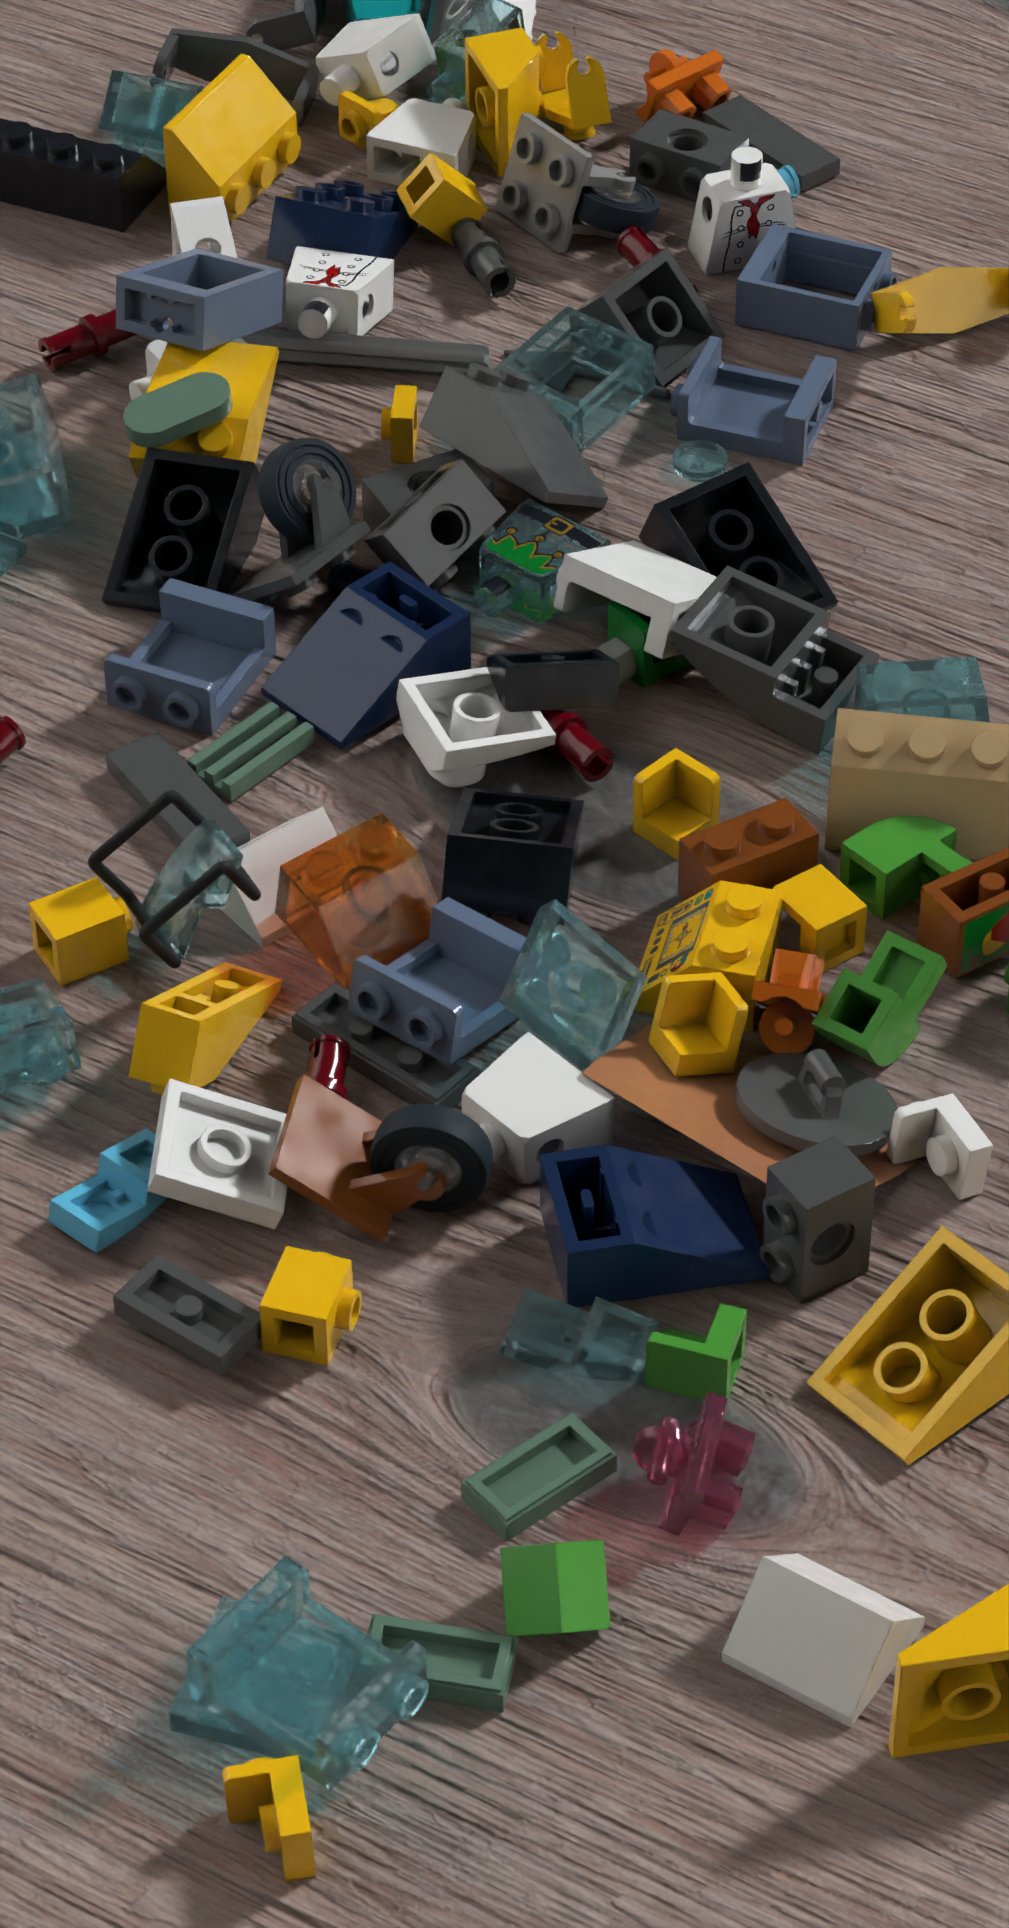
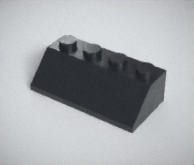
M0 118L1 202L124 233L167 185L166 168L143 153L122 149L116 144H102L78 138L71 133H58L33 127L26 122H13Z

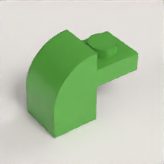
M896 816L875 822L842 842L839 880L867 905V909L884 920L915 899L919 898L921 900L923 885L973 862L955 852L957 829L928 817Z
M887 930L861 976L843 968L812 1021V1025L822 1038L876 1065L883 1067L890 1065L908 1049L921 1030L916 1019L948 964L943 956Z

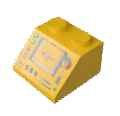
M720 880L658 915L628 999V1010L655 1014L662 981L666 976L722 972L747 1003L748 1014L744 1031L753 1032L761 1007L760 1004L751 1000L754 980L768 983L771 976L775 948L779 949L783 891Z

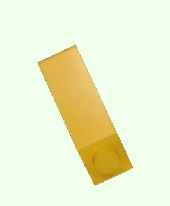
M224 962L142 1002L128 1077L151 1084L150 1089L159 1095L163 1094L170 1078L200 1088L213 1082L279 994L282 979Z

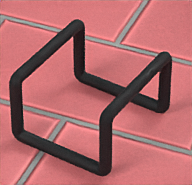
M169 790L161 794L94 851L88 859L89 868L124 900L142 927L139 930L140 940L173 969L181 965V959L159 928L221 875L224 874L249 899L257 901L261 897L258 887L212 825L175 790ZM172 803L200 830L222 861L214 864L151 918L132 890L108 869L102 861Z

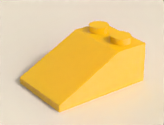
M168 342L146 393L195 373L211 372L227 380L230 386L233 405L228 416L222 421L155 448L250 461L256 465L279 356L278 347L227 342L211 349L200 351ZM132 442L128 458L138 481L147 447H141Z
M941 1226L805 1383L905 1464L910 1465L1009 1395V1274L944 1226Z
M1009 1583L897 1654L888 1745L892 1758L1009 1741Z

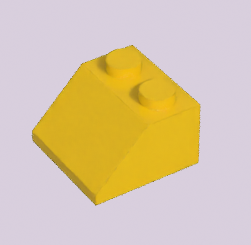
M522 27L465 38L466 106L476 116V142L498 177L504 176L521 113H530L538 119L545 117L544 99L539 90V76L545 73L544 55L540 46L532 43Z

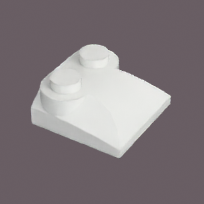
M487 667L399 679L396 701L403 734L428 773L447 787L462 788L475 784L483 778L487 763L512 758L555 744L556 734L540 711L509 712L503 708Z

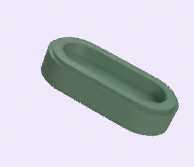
M200 372L141 395L132 400L124 409L123 420L127 437L138 446L155 448L216 424L226 418L232 409L233 403L230 386L227 380L218 374Z

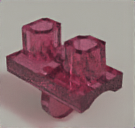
M708 1391L703 1398L699 1419L687 1423L683 1431H680L681 1424L677 1419L665 1417L660 1420L659 1425L642 1428L636 1434L632 1455L634 1461L647 1471V1480L654 1485H664L667 1483L668 1477H671L659 1529L679 1536L688 1521L692 1519L724 1531L737 1513L743 1492L742 1486L715 1476L710 1472L713 1467L738 1478L748 1462L756 1433L723 1419L728 1398Z

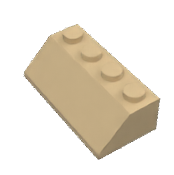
M838 708L831 761L824 848L841 851L842 842L875 822L896 816L928 817L957 829L955 852L973 863L1009 847V724Z

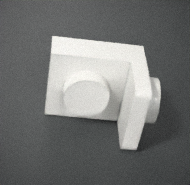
M952 1093L925 1101H917L898 1108L894 1113L886 1154L893 1164L926 1156L932 1171L937 1176L942 1177L956 1197L961 1200L982 1194L993 1144Z

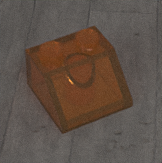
M380 813L280 865L275 913L339 985L350 991L353 962L362 955H367L387 966L428 939L432 907L439 902L420 854L384 814Z

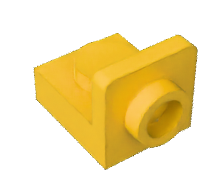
M348 90L339 94L338 123L340 137L367 151L366 135L400 107V105L386 97L376 98L368 102Z
M298 1755L276 1759L259 1757L249 1760L244 1764L225 1767L222 1770L229 1822L235 1824L254 1820L261 1821L265 1853L281 1851L285 1881L315 1877L312 1834Z

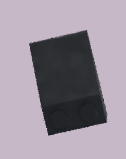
M148 447L102 596L104 604L161 613L159 590L169 578L227 594L256 544L265 514L258 492L260 472L255 463Z
M750 462L654 504L639 534V538L644 545L716 577L728 565L826 611L835 607L839 602Z
M464 787L447 834L441 901L449 897L488 918L492 917V913L516 915L518 922L530 926H550L554 924V920L566 921L574 878L584 800Z

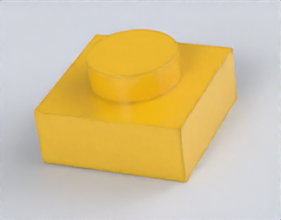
M395 385L392 407H382L381 440H391L392 463H413L418 436L417 386Z

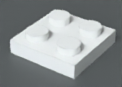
M170 1078L161 1097L147 1191L276 1229L284 1213L287 1186L268 1175L286 1114Z

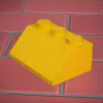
M240 54L163 127L169 216H171L170 203L223 196L230 224L238 215L243 214L248 205L260 193L269 188L272 182L290 164L294 163L299 155L301 138L297 134L295 110L248 55Z

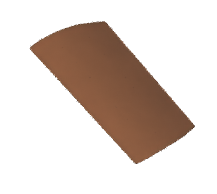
M653 1021L596 1059L582 1071V1074L765 1184L767 1183L768 1166L801 1152V1150L791 1148L766 1136L752 1126L739 1111L735 1102L734 1092L739 1073L748 1062L737 1057L732 1073L675 1077L648 1042ZM888 1144L874 1152L856 1156L876 1177L875 1187L901 1175L916 1165L917 1161L914 1159L893 1164L886 1154Z

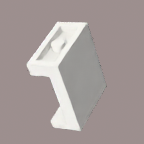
M633 540L564 554L563 563L556 576L557 590L553 606L562 612H568L616 601L649 616L651 620L643 651L660 659L682 655L669 639L671 629L717 577Z

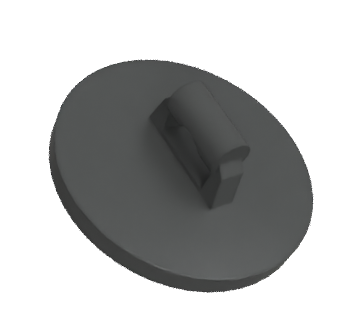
M815 1049L808 1054L776 1053L759 1057L749 1062L740 1071L734 1092L735 1102L739 1111L752 1126L771 1139L801 1151L835 1135L855 1156L879 1150L889 1141L894 1113L898 1109L893 1097L878 1081L853 1066L831 1059L827 1052L822 1049Z

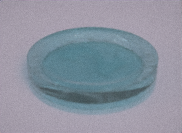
M692 440L679 445L674 450L672 467L675 473L683 479L693 482H705L727 471L728 454L717 443L707 440Z

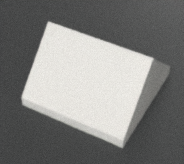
M323 806L293 818L231 850L232 854L260 890L261 897L259 900L253 901L249 899L224 874L202 892L262 948L363 894L362 883ZM217 857L189 872L190 882L193 883L214 864L222 861L221 858Z
M798 1553L763 1556L722 1651V1662L851 1728L896 1666L897 1654L908 1648L924 1627L925 1617Z

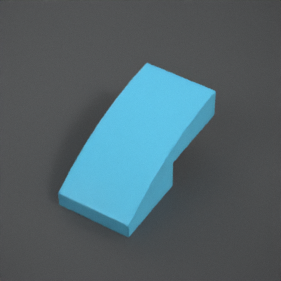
M144 1129L101 1152L97 1175L50 1200L48 1222L95 1253L111 1245L140 1224L168 1198L147 1191L156 1134L148 1129Z

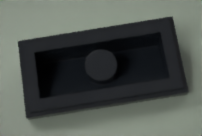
M598 649L491 654V657H487L488 671L500 703L506 711L522 712L613 707L617 705L619 663Z

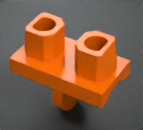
M662 49L653 53L649 59V71L643 75L647 90V100L643 106L638 108L636 114L644 123L659 109L693 119L696 107L692 102L697 101L706 111L728 101L732 90L719 75L725 59L716 49L691 61L686 56L678 58L668 49Z
M775 948L770 983L754 980L751 1000L767 1008L759 1022V1035L763 1044L775 1054L803 1053L810 1047L815 1038L816 1029L812 1025L814 1020L812 1013L817 1015L827 996L820 992L824 961L816 959L817 956L814 954Z

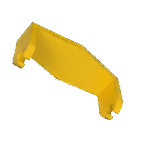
M555 31L554 35L557 37V45L553 48H548L546 45L548 36L542 34L537 39L535 45L540 46L545 60V73L539 76V87L545 104V117L563 125V135L570 141L593 137L596 135L593 126L612 122L604 70L597 60L586 56L585 60L588 62L589 68L585 73H579L577 70L579 61L574 59L569 39L564 34Z
M940 267L874 291L870 294L871 302L875 307L873 317L875 333L955 334L1009 314V267Z

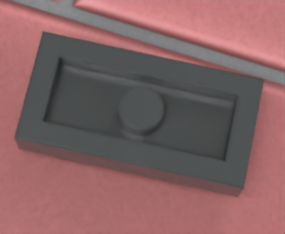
M156 1255L113 1296L115 1315L221 1376L262 1338L260 1312L159 1255Z

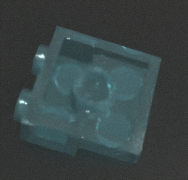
M42 978L0 988V1094L4 1089L26 1083L34 1086L48 1085L59 1081L66 1072L82 1068L73 1021Z

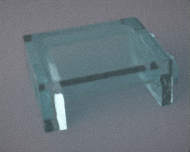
M286 1555L186 1651L190 1696L192 1699L280 1758L298 1755L301 1772L329 1791L350 1770L358 1771L370 1761L378 1748L380 1739L399 1720L407 1721L412 1718L421 1708L429 1690L426 1648L415 1641H410L397 1654L311 1599L309 1570Z

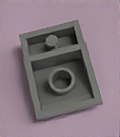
M728 565L671 629L669 638L685 658L734 704L781 736L817 755L820 754L835 735L838 708L855 710L872 689L879 658L878 653L828 631L830 612Z

